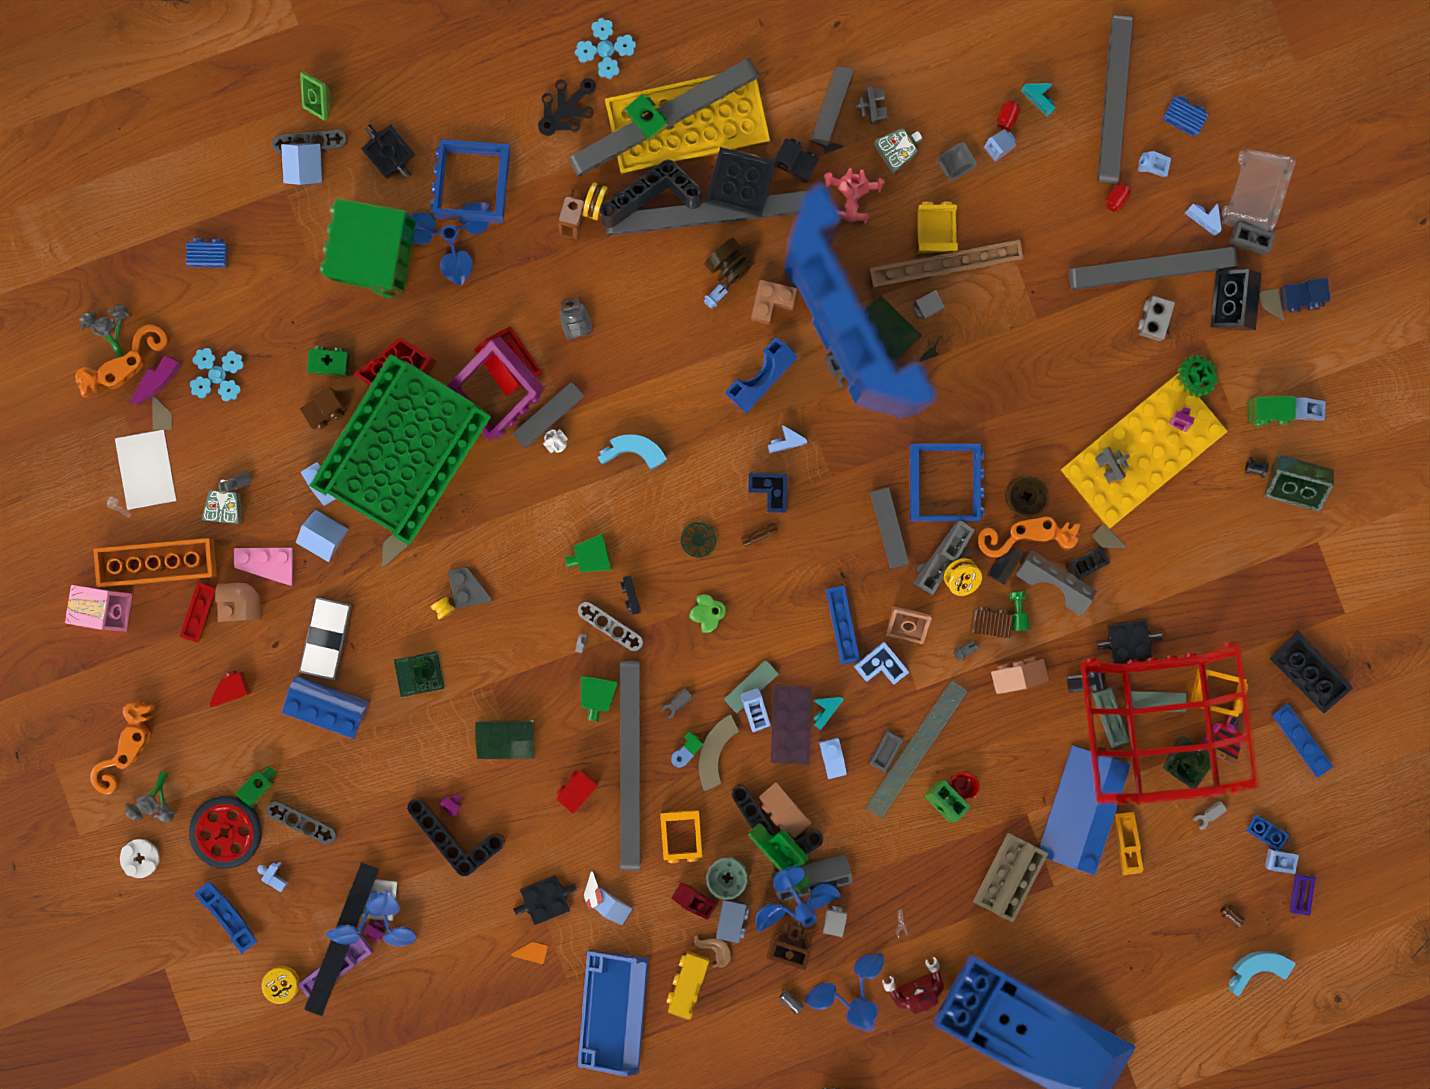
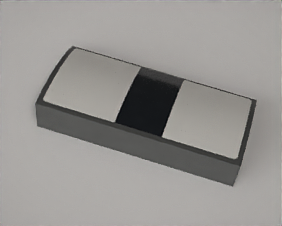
M315 597L299 672L337 680L353 610L352 604Z

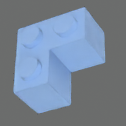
M882 642L853 666L866 682L880 671L886 675L892 684L897 683L909 673L885 642Z

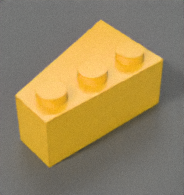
M687 951L686 956L682 955L679 966L682 967L680 974L676 973L673 984L676 985L674 992H669L666 1003H669L668 1013L688 1020L691 1019V1013L706 973L709 958Z

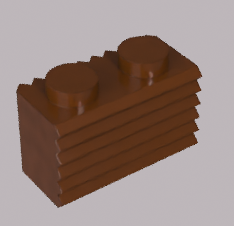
M979 607L978 610H973L970 633L1010 638L1013 615H1009V611L998 609L997 613L990 612V608Z

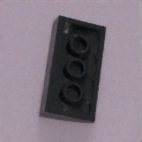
M1296 631L1270 657V660L1323 713L1327 712L1353 689L1352 684L1299 631Z

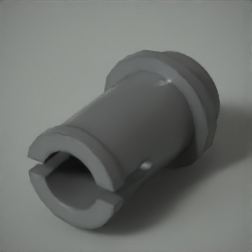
M972 639L961 647H955L956 650L953 653L958 661L965 660V657L978 651L979 648L975 645L976 642Z
M785 990L779 996L780 1003H784L795 1015L804 1006L792 995L791 991Z

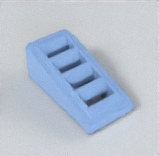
M759 689L742 693L740 696L752 732L771 726ZM761 718H764V720H762V721H759V722H756V723L753 722V721L759 720V719H761Z

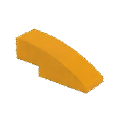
M1134 812L1115 814L1122 876L1142 873L1144 869Z

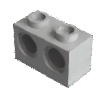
M1155 296L1146 300L1143 307L1145 315L1144 318L1140 319L1137 327L1140 330L1139 335L1157 341L1164 340L1175 302ZM1155 304L1162 308L1161 314H1157L1154 311L1153 307ZM1149 323L1156 325L1155 332H1151L1148 329Z

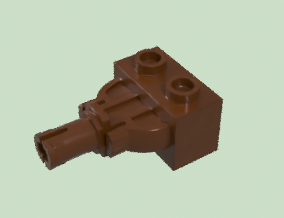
M793 916L791 924L785 923L784 930L776 936L775 940H771L766 959L806 970L811 951L807 950V930L803 929V924L800 920L797 921Z

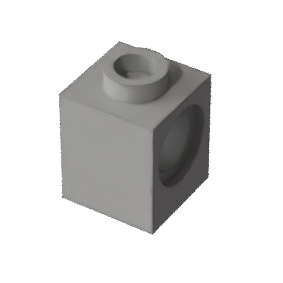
M936 290L915 301V307H913L918 318L921 317L923 320L945 308Z
M832 906V909L827 908L823 933L843 937L847 913L843 911L844 908Z

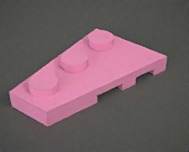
M234 548V568L293 586V548Z

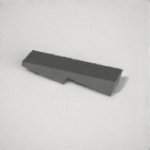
M571 382L512 434L525 448L529 447L584 398L585 395Z
M885 488L870 492L890 570L909 565L890 489Z
M957 520L912 584L926 593L934 595L944 578L945 570L952 562L958 560L975 530L961 520Z

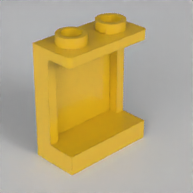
M948 201L941 202V205H933V202H922V205H918V254H945L958 251V243H956L957 205H952V202Z

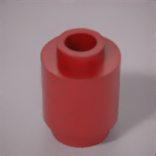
M1014 101L1003 103L997 118V126L999 128L1011 131L1012 127H1015L1021 112L1018 103Z
M1123 183L1115 185L1104 201L1106 208L1112 212L1121 211L1130 198L1132 190Z

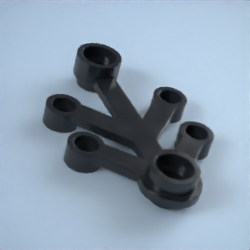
M562 79L557 80L555 83L557 90V112L553 116H551L553 96L550 93L542 95L544 118L538 123V129L542 135L551 136L557 130H571L572 132L580 130L579 121L571 120L569 123L558 122L562 117H584L586 119L593 117L594 111L590 106H586L583 109H572L585 95H592L595 92L596 85L592 79H584L581 82V88L566 103L565 90L567 89V84ZM559 83L565 85L562 89H559L557 86ZM586 83L592 85L589 89H586L584 86ZM549 96L551 97V101L545 102L544 98ZM586 110H591L592 112L589 116L584 114ZM546 123L551 124V127L549 129L544 128V125ZM573 123L578 124V127L576 129L571 128V125Z

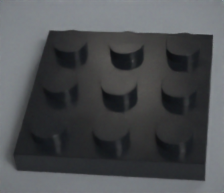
M720 147L706 204L761 218L776 161Z

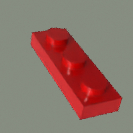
M197 582L179 637L196 643L200 642L216 593L215 587Z

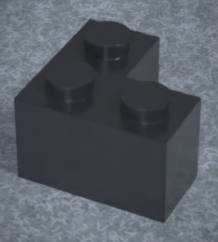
M785 138L775 157V167L808 183L818 165L819 159L810 151L806 153L802 151L803 147L796 139L791 138L789 140Z

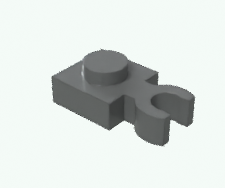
M834 355L826 357L825 360L831 375H838V386L840 388L843 387L841 379L846 377Z

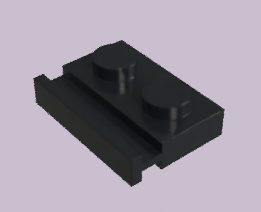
M623 577V582H620L622 592L627 593L628 600L625 601L627 611L632 612V615L639 614L641 612L632 577Z

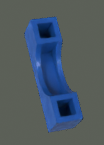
M777 337L763 350L764 364L760 372L749 380L737 379L725 392L726 396L745 413L754 406L798 358L789 346Z

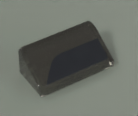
M1012 546L1006 554L997 557L987 576L1005 585L1024 552Z

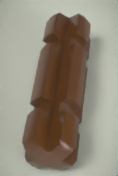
M772 523L767 528L763 527L750 533L751 535L742 537L741 541L747 547L752 542L756 543L769 537L768 535L777 533V527Z

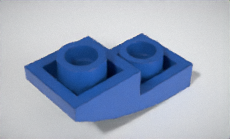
M1257 814L1246 829L1247 832L1277 851L1282 849L1290 836Z

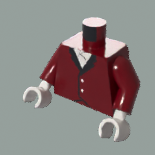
M933 957L935 962L932 965L929 964L928 960L925 961L928 969L932 972L931 974L922 976L895 989V982L892 976H889L891 981L889 984L882 980L884 989L890 991V996L899 1009L910 1010L913 1014H917L922 1011H928L939 1003V996L944 990V983L941 973L938 971L939 963L935 957Z

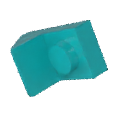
M1052 83L1025 84L1021 92L1045 116L1049 117L1055 110L1054 102L1049 97H1044L1043 95L1051 88Z
M842 697L813 699L825 709L823 712L820 710L814 717L816 721L814 725L817 728L822 729L844 700Z

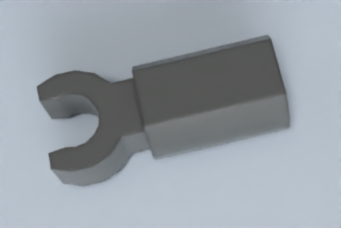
M249 472L238 473L229 477L227 481L220 482L218 484L219 490H226L228 492L233 489H239L250 484L252 478Z
M684 688L671 700L672 703L664 705L661 711L663 712L666 708L671 709V714L667 717L671 719L674 717L677 709H682L694 697Z

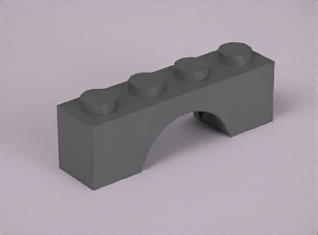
M1033 550L1030 551L1021 563L1016 573V576L1030 585L1039 582H1048L1056 585L1065 596V606L1080 616L1093 602L1097 592L1089 584L1082 582L1073 574L1066 572L1057 564L1050 562Z

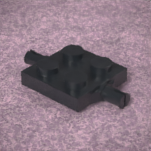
M371 124L368 127L366 126L365 130L371 138L361 148L386 179L397 171H400L405 179H408L412 173H410L405 165L415 156V153L391 124L379 132Z
M1144 619L1107 625L1108 641L1096 642L1097 650L1109 649L1112 655V662L1116 664L1129 660L1152 658L1151 642L1163 640V637H1160L1162 636L1161 632L1150 634L1147 620Z
M555 874L520 888L524 904L513 908L515 915L517 916L527 911L534 925L569 912L570 907L567 902V895L577 891L575 884L564 888L559 883Z

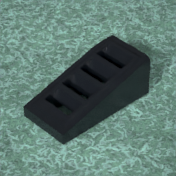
M1101 546L1065 566L1070 574L1081 579L1110 564V561ZM1097 553L1101 561V564L1098 563L1094 554ZM1088 557H1090V559H1091L1093 565L1095 566L1094 568L1092 567L1090 561L1088 560ZM1081 561H1083L1088 571H1085Z

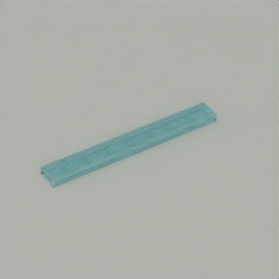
M951 680L865 808L882 819L968 692Z

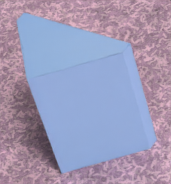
M281 144L284 183L298 185L322 183L320 144Z
M315 510L302 525L296 543L330 562L349 529Z

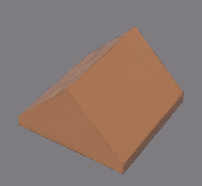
M892 607L886 636L923 644L932 615Z

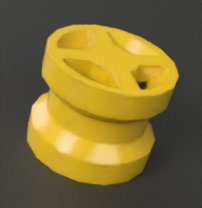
M447 596L431 606L432 610L437 612L439 620L455 610L448 603L449 599Z

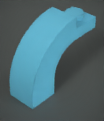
M622 435L613 438L610 442L614 447L603 449L599 452L600 456L598 457L602 465H604L621 453L634 452L644 458L651 470L667 461L662 450L653 441L639 435Z
M1252 952L1242 957L1232 967L1238 974L1231 978L1228 990L1240 996L1250 978L1261 971L1273 972L1286 980L1296 963L1276 952Z

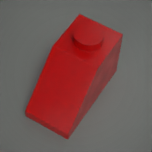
M234 670L225 674L226 677L220 680L209 703L210 708L251 694L243 672L237 673Z

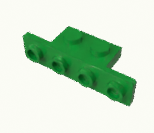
M759 823L748 834L780 871L793 866L800 867L809 859L784 829L772 837L764 826ZM804 873L803 879L793 886L798 892H801L811 879Z

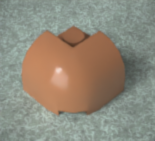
M240 582L217 584L215 603H217L218 622L261 620L259 593L252 586Z

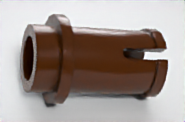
M1225 904L1220 910L1221 916L1227 918L1235 927L1239 928L1243 925L1245 918L1237 913L1232 905Z

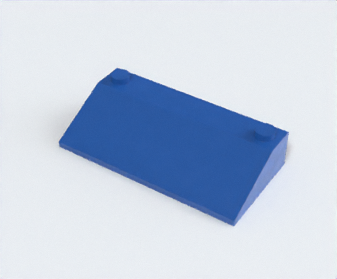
M1071 746L1039 849L1048 853L1046 858L1095 875L1118 805L1113 803L1097 804L1091 751ZM1098 757L1102 793H1122L1131 765L1110 757Z
M587 951L578 1067L626 1077L639 1074L648 957Z

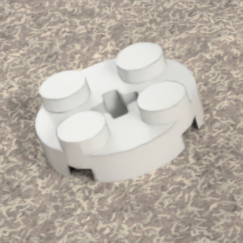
M136 839L122 848L120 863L128 876L143 878L151 875L160 863V852L155 844L153 845L149 840ZM137 853H140L141 856L145 857V859L142 860V864H140L135 859V857H137L138 855Z

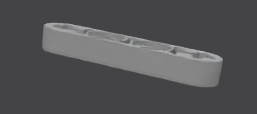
M584 602L579 605L578 614L581 618L631 651H637L642 647L643 640L640 635L592 603ZM589 605L591 607L590 611L594 614L596 610L599 611L593 622L590 620L592 618L591 615H583V606L587 607ZM599 616L607 617L608 623L606 626L601 627L597 624ZM620 626L623 628L624 634L622 637L614 636L613 629ZM627 631L631 633L629 635L630 638H638V647L634 646L632 648L630 646L631 642L627 639L625 643L622 642V639L627 635Z

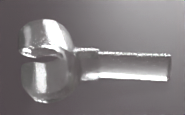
M109 497L107 501L109 508L119 511L127 518L131 516L129 512L118 506L119 499Z
M898 910L899 923L896 928V934L899 938V931L904 930L907 937L908 931L903 922V910Z

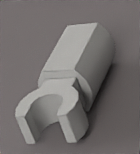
M1219 800L1206 809L1204 814L1195 815L1193 821L1202 819L1203 823L1198 828L1200 830L1205 829L1209 821H1214L1227 812V809Z

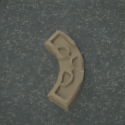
M731 714L723 718L712 728L701 748L699 776L704 792L722 784L718 772L719 755L725 743L739 732Z

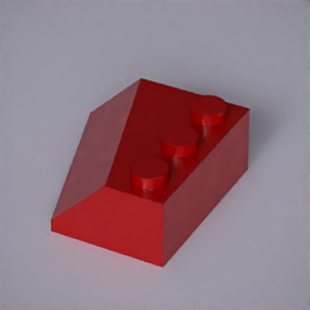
M400 337L384 349L374 360H370L365 367L356 371L353 375L371 386L390 354L409 362L427 374L430 373L437 361Z

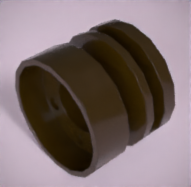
M734 237L722 244L704 262V265L712 274L721 270L717 277L718 281L727 277L722 283L725 289L739 282L755 263L752 258L744 263L749 256L747 252L740 256L737 255L742 246Z
M1022 476L1017 477L1007 486L1005 500L1009 509L1017 515L1033 517L1044 511L1048 505L1049 493L1045 484L1039 479ZM1024 491L1026 493H1030V496H1028V501H1026L1025 499H1021V496L1024 495Z

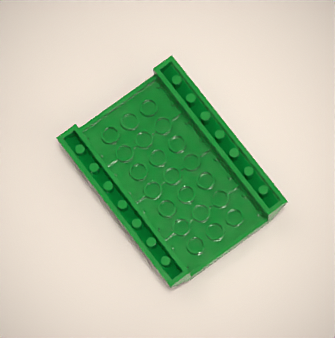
M390 354L309 486L325 496L328 493L393 532L394 537L410 546L491 416L463 395L409 362Z

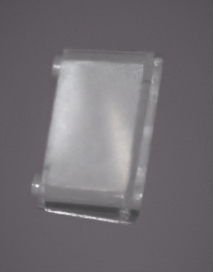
M1247 148L1241 151L1237 160L1241 167L1231 202L1227 206L1224 205L1221 211V216L1223 217L1221 223L1234 226L1238 222H1242L1272 232L1279 217L1296 159L1286 155Z

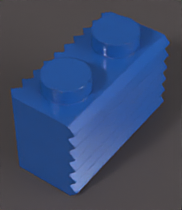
M1175 96L1170 102L1162 120L1196 137L1209 114L1205 112L1206 109L1200 105L1193 106L1188 103L1189 100L1187 98Z
M195 238L192 239V242L186 243V265L189 267L228 268L229 245L223 243L222 239H212V242H204V239Z

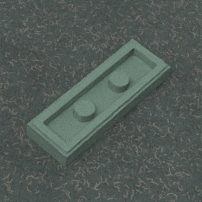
M765 660L724 700L738 713L744 707L740 695L753 689L761 691L778 673Z
M1111 687L1092 693L1097 708L1119 709ZM1100 715L1111 748L1130 742L1121 715Z
M1131 691L1133 709L1186 703V693ZM1186 709L1165 712H1186Z

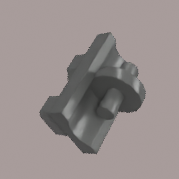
M873 86L867 87L868 103L865 102V97H860V104L855 105V110L861 111L862 117H865L869 109L870 123L874 125L877 124V121L887 118L886 107L876 108L875 102L885 100L884 89H873Z
M1110 446L1102 450V453L1095 458L1100 467L1106 463L1110 464L1112 469L1104 473L1108 483L1117 479L1120 481L1126 477L1119 463L1125 469L1129 467L1126 459L1130 458L1129 454L1123 456L1121 451L1118 450L1115 452L1118 458L1116 459Z

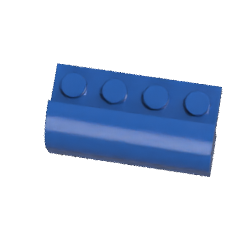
M296 676L288 689L287 698L281 713L355 739L360 723L366 716L370 701L307 678Z

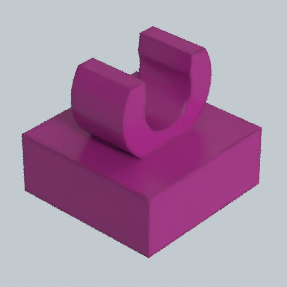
M1184 406L1182 410H1177L1170 418L1168 424L1186 432L1194 421V418L1189 416L1191 409Z
M456 793L450 800L446 796L439 806L455 817L461 809L458 803L462 797Z
M377 919L373 927L367 924L363 934L380 943L384 935L380 930L384 923Z

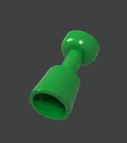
M1026 591L1009 593V598L1015 600L1016 614H1012V631L1031 629L1028 613L1023 611L1022 599L1026 598Z

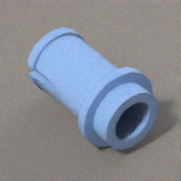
M718 284L709 295L705 296L704 302L711 309L716 307L719 300L728 293L726 289L721 291L723 288L721 284Z

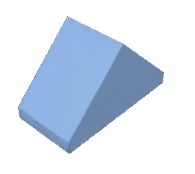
M600 888L603 902L595 906L594 909L605 918L623 925L633 908Z

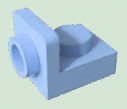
M1155 151L1144 152L1139 159L1138 171H1148L1161 177H1167L1171 158Z

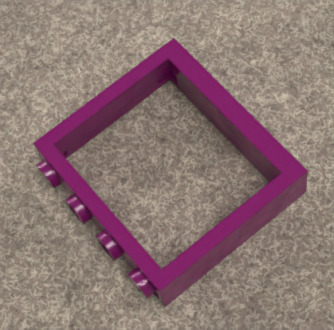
M501 337L491 340L448 384L449 388L471 400L461 387L495 353L527 389L529 394L496 427L488 420L482 433L489 441L494 438L499 439L506 433L505 429L508 426L509 428L518 421L517 417L519 415L522 416L530 410L529 405L539 401L541 398L540 394L545 390L542 384Z

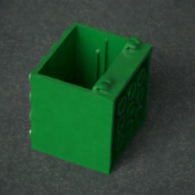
M336 198L330 210V213L333 214L332 222H329L327 226L329 239L324 244L325 261H322L320 265L322 276L338 283L373 289L374 293L383 295L387 299L394 298L387 295L388 292L404 295L417 219L406 211Z

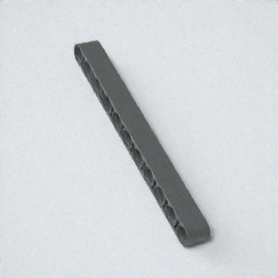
M751 58L745 59L656 110L658 113L662 111L667 117V128L754 81L760 74ZM648 113L642 116V118L649 121L653 118V115ZM632 122L577 152L568 160L579 177L646 141L647 138Z
M810 191L767 195L761 218L799 214L801 201ZM701 203L696 209H690L686 205L635 211L612 228L606 227L607 236L760 218Z
M620 661L621 871H640V661Z

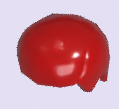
M961 771L950 778L949 785L964 800L974 799L980 791V783L975 775L970 772Z

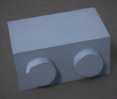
M723 899L716 939L739 943L740 938H744L745 927H742L743 919L747 920L749 908H746V902Z

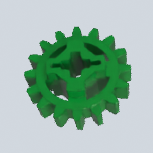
M1195 355L1194 357H1188L1180 363L1181 367L1177 371L1181 374L1177 378L1182 380L1179 386H1185L1184 392L1189 390L1190 396L1196 394L1197 397L1209 394L1215 389L1214 385L1218 383L1215 377L1219 376V374L1214 373L1217 367L1211 366L1212 360L1206 362V356L1199 358V355Z

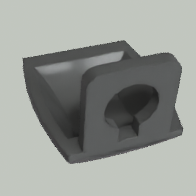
M965 142L951 147L936 159L948 181L965 175L978 165Z
M579 297L562 301V309L559 310V316L567 340L593 333L589 313L584 303H580ZM570 303H575L571 307L567 306Z

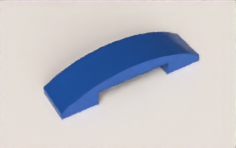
M209 881L194 893L202 905L211 911L230 935V940L241 954L258 942L235 907L213 883Z

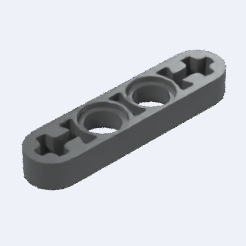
M341 130L276 136L272 141V146L277 153L282 154V149L277 146V144H280V140L284 143H290L289 139H291V144H295L298 138H303L306 141L305 144H315V138L322 136L325 140L321 146V151L344 148L348 139ZM330 135V139H336L337 135H340L343 140H340V144H337L336 141H330L331 145H328L327 136Z
M274 801L267 806L266 811L270 818L323 844H330L337 838V831L333 827L282 802ZM278 805L279 811L285 812L287 809L288 812L284 815V820L281 819L283 814L277 813L274 815V811L271 808ZM289 814H297L298 822L296 824L289 822ZM311 821L315 824L314 832L306 830L305 825L307 822ZM320 826H322L321 831L327 832L329 830L331 831L330 835L333 837L325 840L324 834L319 833L318 836L315 834L319 831Z

